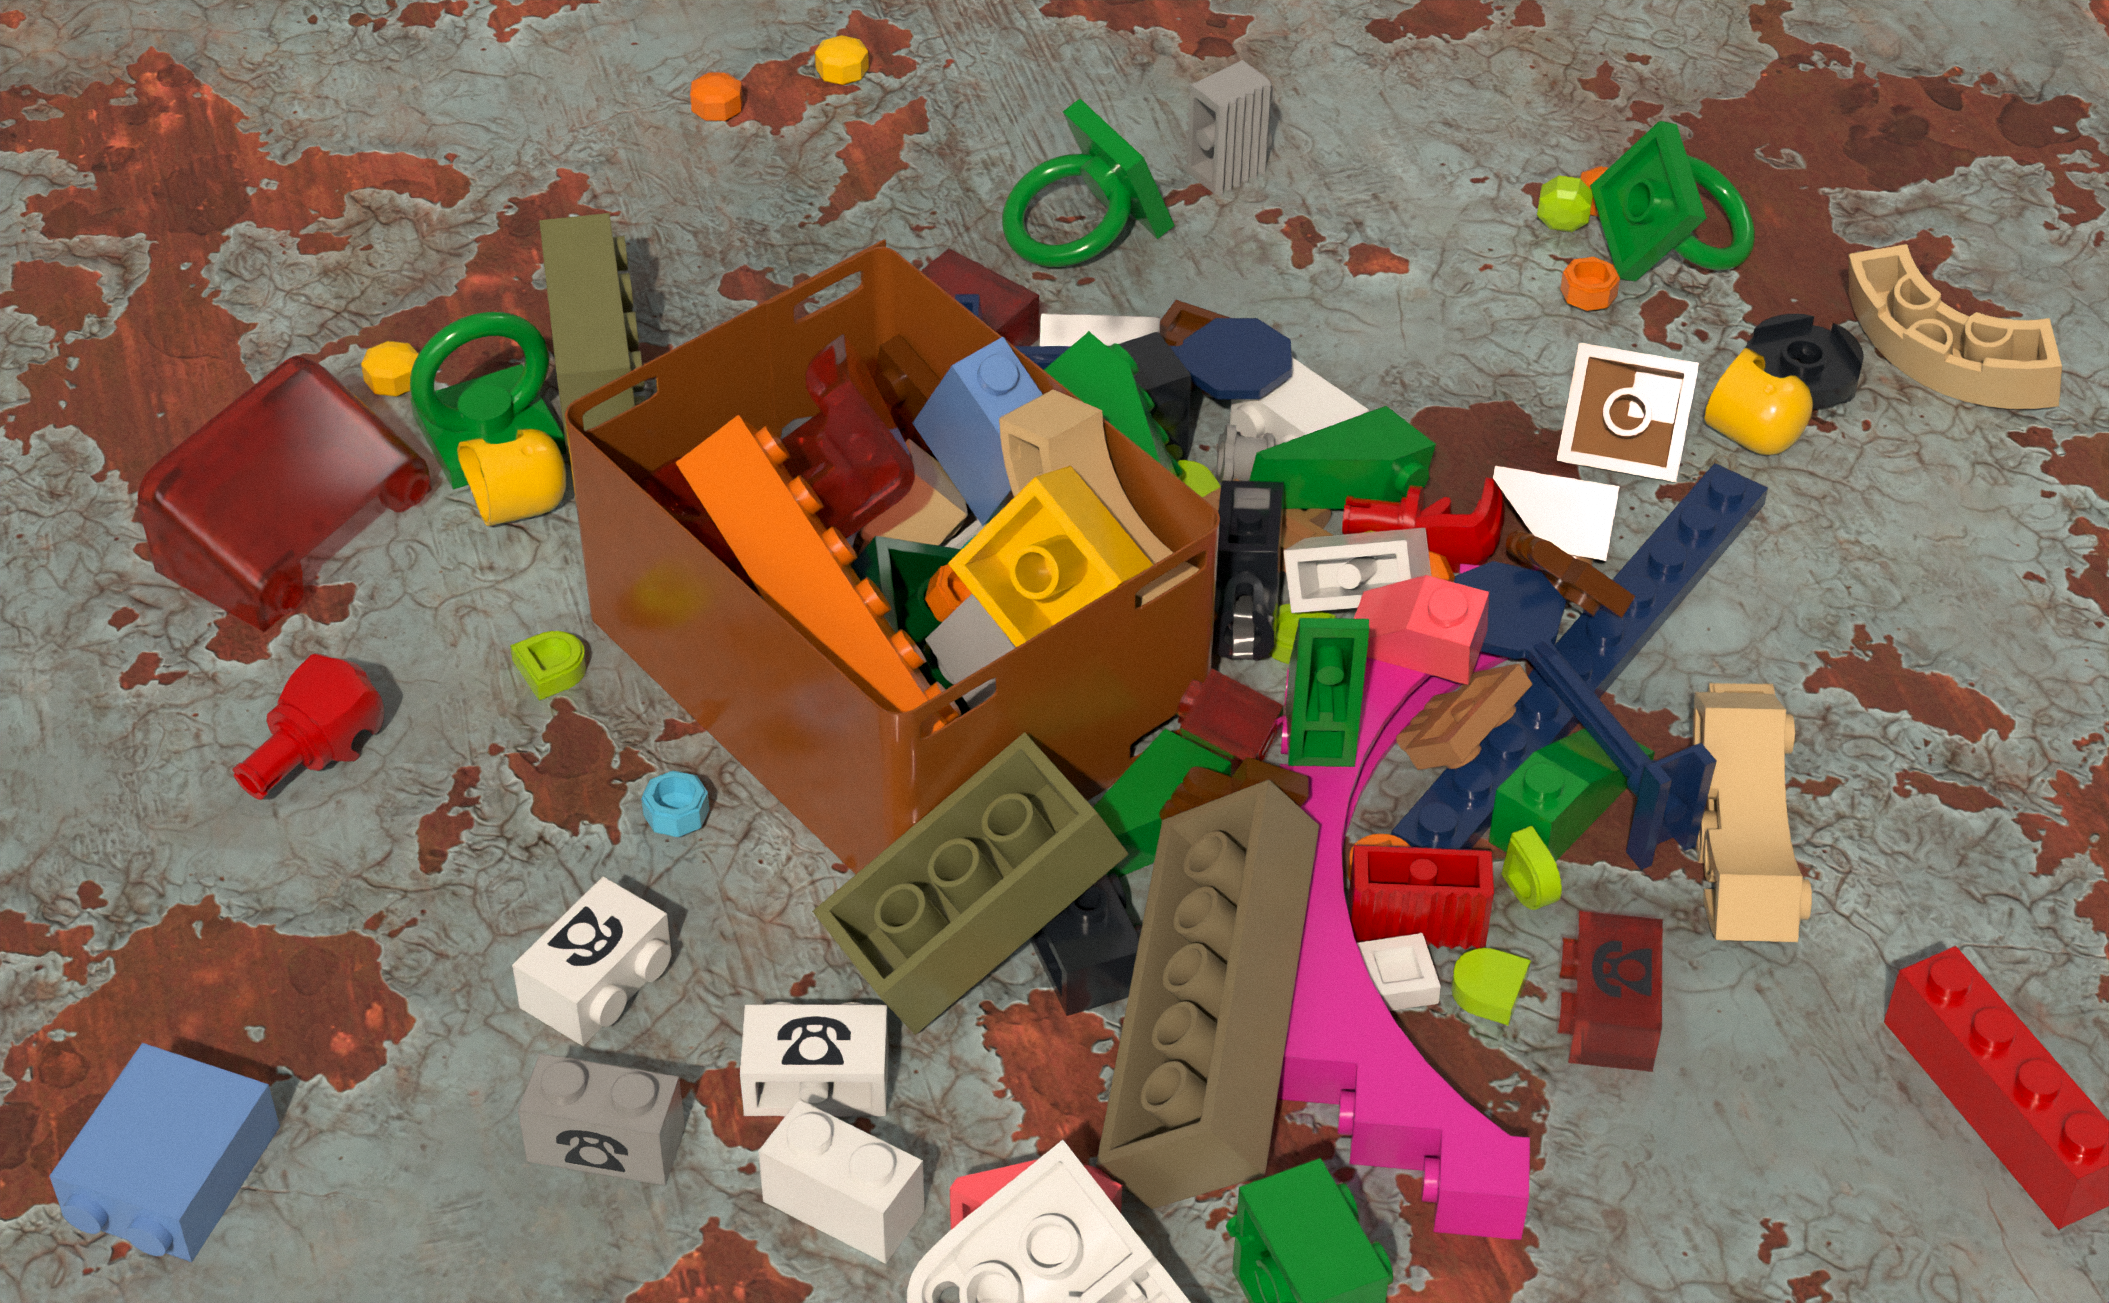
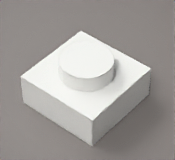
M1423 933L1357 943L1370 979L1389 1011L1439 1003L1441 986Z

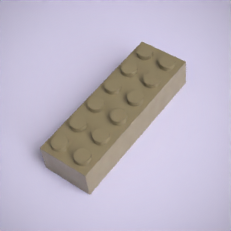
M1270 780L1162 820L1096 1163L1100 1170L1121 1184L1123 1188L1150 1209L1265 1176L1319 824Z

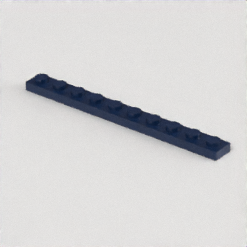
M1714 463L1612 579L1636 596L1623 617H1618L1600 609L1594 617L1582 613L1554 645L1599 699L1765 505L1768 487ZM1534 668L1528 675L1532 685L1514 704L1516 707L1514 715L1505 723L1493 728L1480 742V753L1472 761L1456 769L1446 768L1391 831V835L1401 838L1411 847L1472 849L1491 826L1496 789L1534 751L1567 737L1580 721Z

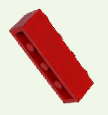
M1957 946L1899 970L1884 1023L2054 1226L2059 1230L2108 1207L2109 1120Z

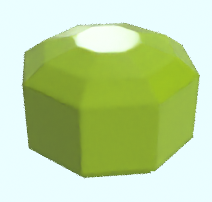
M1558 175L1542 185L1537 216L1550 230L1572 233L1589 223L1593 199L1592 190L1580 178Z

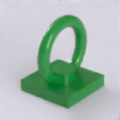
M1078 99L1065 109L1063 114L1082 154L1058 156L1031 169L1013 187L1005 202L1002 214L1004 236L1012 250L1024 260L1046 267L1071 266L1098 255L1119 236L1130 214L1157 239L1175 226L1144 157L1081 99ZM1082 176L1093 194L1108 207L1106 215L1095 229L1082 238L1065 244L1050 245L1041 243L1028 234L1024 225L1026 209L1036 194L1049 184L1067 177Z
M1658 121L1590 185L1612 260L1620 279L1636 282L1672 249L1700 267L1717 271L1730 270L1740 266L1747 260L1753 250L1755 228L1751 213L1744 199L1721 172L1708 163L1686 154L1677 124ZM1696 183L1706 189L1725 211L1732 229V241L1728 247L1716 248L1707 245L1690 234L1707 219Z
M482 312L460 318L442 328L424 345L412 367L410 375L412 398H410L413 417L453 490L469 485L458 459L457 447L459 442L483 438L486 443L501 444L516 440L517 431L520 429H535L548 434L557 444L561 455L566 454L564 435L539 394L549 369L547 344L540 331L520 316L505 312ZM487 336H502L517 342L524 351L525 366L522 364L435 391V377L440 365L454 350L465 343Z

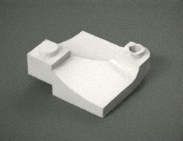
M1064 1140L1060 1141L939 1240L918 1262L907 1288V1303H939L941 1293L946 1288L953 1286L959 1287V1303H1191Z

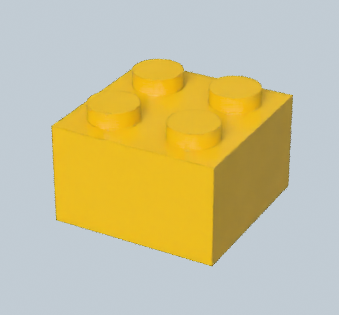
M1071 465L1034 477L948 563L1015 647L1020 646L1153 565Z

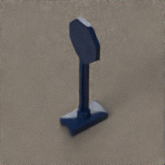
M955 294V299L983 321L979 294ZM1215 318L1184 339L1182 345L1169 346L1191 374V382L1216 399H1260L1292 377L1291 340L1258 318ZM1071 346L1014 347L1044 370Z
M1492 561L1456 575L1454 583L1489 592L1488 628L1481 651L1512 659H1528L1628 779L1627 787L1636 796L1637 804L1626 853L1639 869L1643 870L1652 866L1657 844L1674 838L1684 851L1696 847L1717 762L1702 743H1698L1658 761L1649 759L1554 646L1564 614L1566 600L1542 572Z

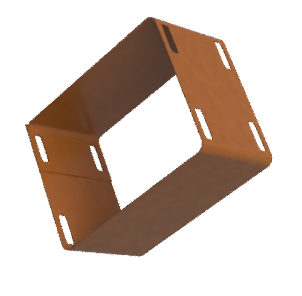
M885 239L573 401L565 411L592 620L855 874L1024 732L1085 800L1089 801L1114 785L1142 754L1140 753L1130 758V746L1150 730L1197 703L1196 716L1173 733L1186 739L1202 729L1207 723L1209 712L1220 525L1219 513L1210 503L1103 418L1104 435L1109 457L1126 497L1149 530L1173 553L917 708L908 712L894 713L878 706L702 544L711 539L706 511L676 462L737 415H740L757 430L767 425L781 440L782 428L798 418L827 415L838 417L868 411L890 414L891 405L885 402L879 394L875 385L874 375L880 345L898 334L902 336L940 380L944 378L953 364L1002 337L895 250L886 247ZM861 272V284L856 289L826 306L794 320V307L798 303L849 275ZM1006 340L1042 394L1056 390L1081 401ZM656 377L657 392L653 396L594 428L584 430L583 415L587 411L642 381ZM906 427L900 429L902 445L907 441L904 437ZM673 506L687 507L691 512L692 524L690 527L692 528L693 535L672 517L666 509ZM1185 561L1200 569L1153 600L1135 608L1136 593L1153 580ZM996 678V692L990 698L934 733L921 738L920 724L925 719L976 687Z

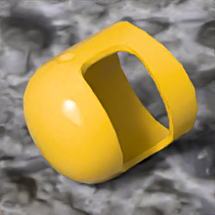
M1747 347L1738 355L1719 379L1706 406L1704 419L1708 426L1748 450L1763 455L1780 454L1791 447L1807 427L1813 408L1811 393L1807 385L1797 376L1790 375L1785 378H1778L1764 372L1766 364L1764 357Z
M520 429L517 431L516 440L501 444H489L483 438L459 442L457 447L458 459L486 526L550 512L563 499L566 489L564 460L555 441L543 431Z

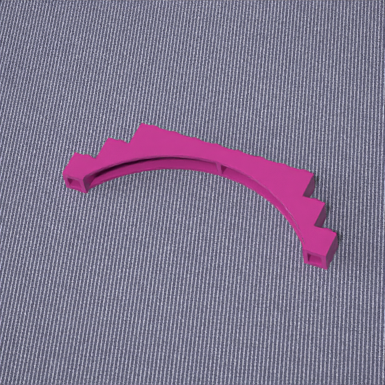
M1460 564L1459 574L1480 565ZM1480 651L1473 673L1491 669L1510 658ZM1366 657L1355 767L1288 766V764H1280V768L1308 776L1309 797L1300 808L1319 824L1277 1099L1339 1105L1337 1134L1351 1135L1349 1164L1423 1171L1421 1202L1435 1203L1434 1232L1521 1240L1529 1202L1530 1138L1510 1136L1466 1102L1425 1061L1397 1025L1370 979L1353 935L1344 895L1342 866L1344 842L1358 801L1381 761L1397 743L1396 736L1405 726L1410 725V721L1419 711L1425 710V704L1434 695L1453 692L1463 684ZM1287 668V679H1286V691H1285V704H1284V706H1286V697H1287V685H1288V673H1289V668ZM1284 715L1281 754L1288 755L1286 715Z

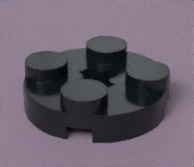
M1784 314L1766 319L1754 329L1753 338L1747 341L1746 348L1748 347L1764 357L1766 363L1764 372L1778 378L1793 375L1801 379L1810 390L1813 401L1812 409L1827 408L1839 403H1847L1855 397L1864 354L1858 340L1844 327L1833 323L1830 331L1824 327L1813 325L1815 316ZM1793 358H1798L1803 363L1796 362Z

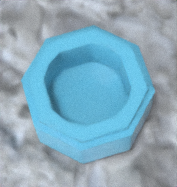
M674 770L650 779L641 798L643 816L655 833L674 837H681L700 829L710 810L708 792L698 776Z

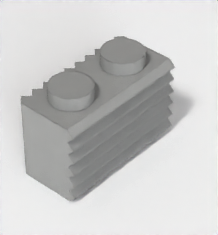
M1241 60L1187 86L1191 94L1187 95L1190 101L1187 104L1190 112L1186 113L1189 121L1186 122L1189 128L1186 130L1188 138L1185 139L1188 145L1185 148L1188 156L1184 157L1187 165L1184 166L1186 172L1213 194L1223 196L1224 191H1232V187H1240V182L1248 183L1249 178L1257 179V174H1265L1267 148L1272 143L1271 132L1268 128L1270 104L1275 99L1271 81L1244 60Z

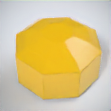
M843 35L822 40L815 51L816 70L826 82L846 85L860 81L869 68L868 50L860 39Z
M386 341L369 348L361 362L364 382L374 394L397 397L410 391V375L418 353L410 343Z

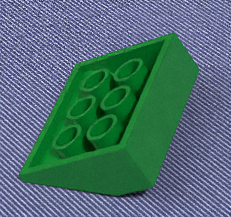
M1088 331L1044 369L1045 372L1081 401L1102 410L1103 418L1178 479L1183 475L1181 467L1166 451L1164 446L1169 442L1167 434L1150 414V410L1154 408V403L1148 393L1135 379L1139 368L1123 347L1117 343H1113L1108 347Z

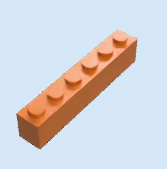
M737 415L679 459L676 464L765 602L878 706L889 712H908L945 691V688L938 682L932 686L929 685L919 669L926 662L923 653L903 629L897 633L894 632L884 617L891 610L889 602L870 578L866 577L860 581L850 566V563L857 559L855 551L835 526L830 527L828 530L825 528L816 512L824 507L821 500L802 476L799 475L795 479L791 477L783 465V462L790 458V454L781 440L767 425L757 430L740 415ZM955 701L938 710L920 724L921 738L934 733L961 716V711Z

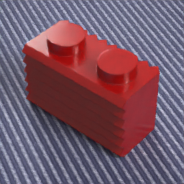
M1376 845L1353 846L1348 905L1350 922L1356 943L1423 933L1427 946L1432 944L1437 949L1442 946L1449 947L1450 949L1461 946L1464 950H1467L1470 946H1474L1476 949L1486 946L1494 897L1491 850Z

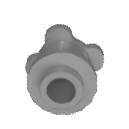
M1226 424L1224 433L1219 436L1215 478L1221 485L1222 480L1233 481L1236 478L1240 481H1249L1256 452L1274 446L1273 434L1265 433L1263 438L1237 436L1236 425Z

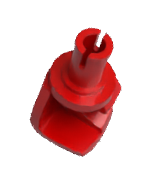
M1487 477L1484 483L1482 499H1479L1472 514H1451V500L1449 497H1443L1423 510L1424 488L1422 486L1410 485L1407 497H1402L1401 502L1354 498V496L1347 495L1343 511L1342 533L1345 535L1364 533L1370 530L1380 532L1426 528L1428 550L1446 556L1452 572L1459 573L1460 564L1481 566L1494 553L1504 524L1505 504L1501 489L1497 487L1493 478Z
M320 653L310 655L290 676L278 699V705L267 714L266 722L272 736L242 763H238L232 768V771L235 772L234 778L249 795L262 800L298 764L310 770L320 771L332 760L356 761L360 755L351 748L354 737L363 729L373 735L378 734L385 718L382 697L371 684L367 673L358 664L347 659L333 658Z

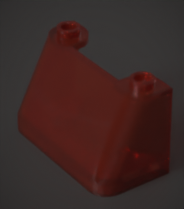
M842 334L820 350L809 361L805 372L806 389L811 399L821 411L781 439V442L790 454V458L784 461L783 465L791 477L795 479L799 475L802 476L821 500L824 507L816 512L825 528L828 530L830 527L835 526L847 539L902 500L912 488L915 480L913 457L863 358L847 337ZM676 457L665 462L639 481V486L757 595L762 596L677 466L676 462L682 457Z
M296 355L281 363L155 463L140 483L137 497L155 572L265 633L284 615L295 610L302 600L304 586L301 559L377 495L383 506L396 513L404 512L410 507L419 504L425 495L432 490L426 461L325 367L302 355Z

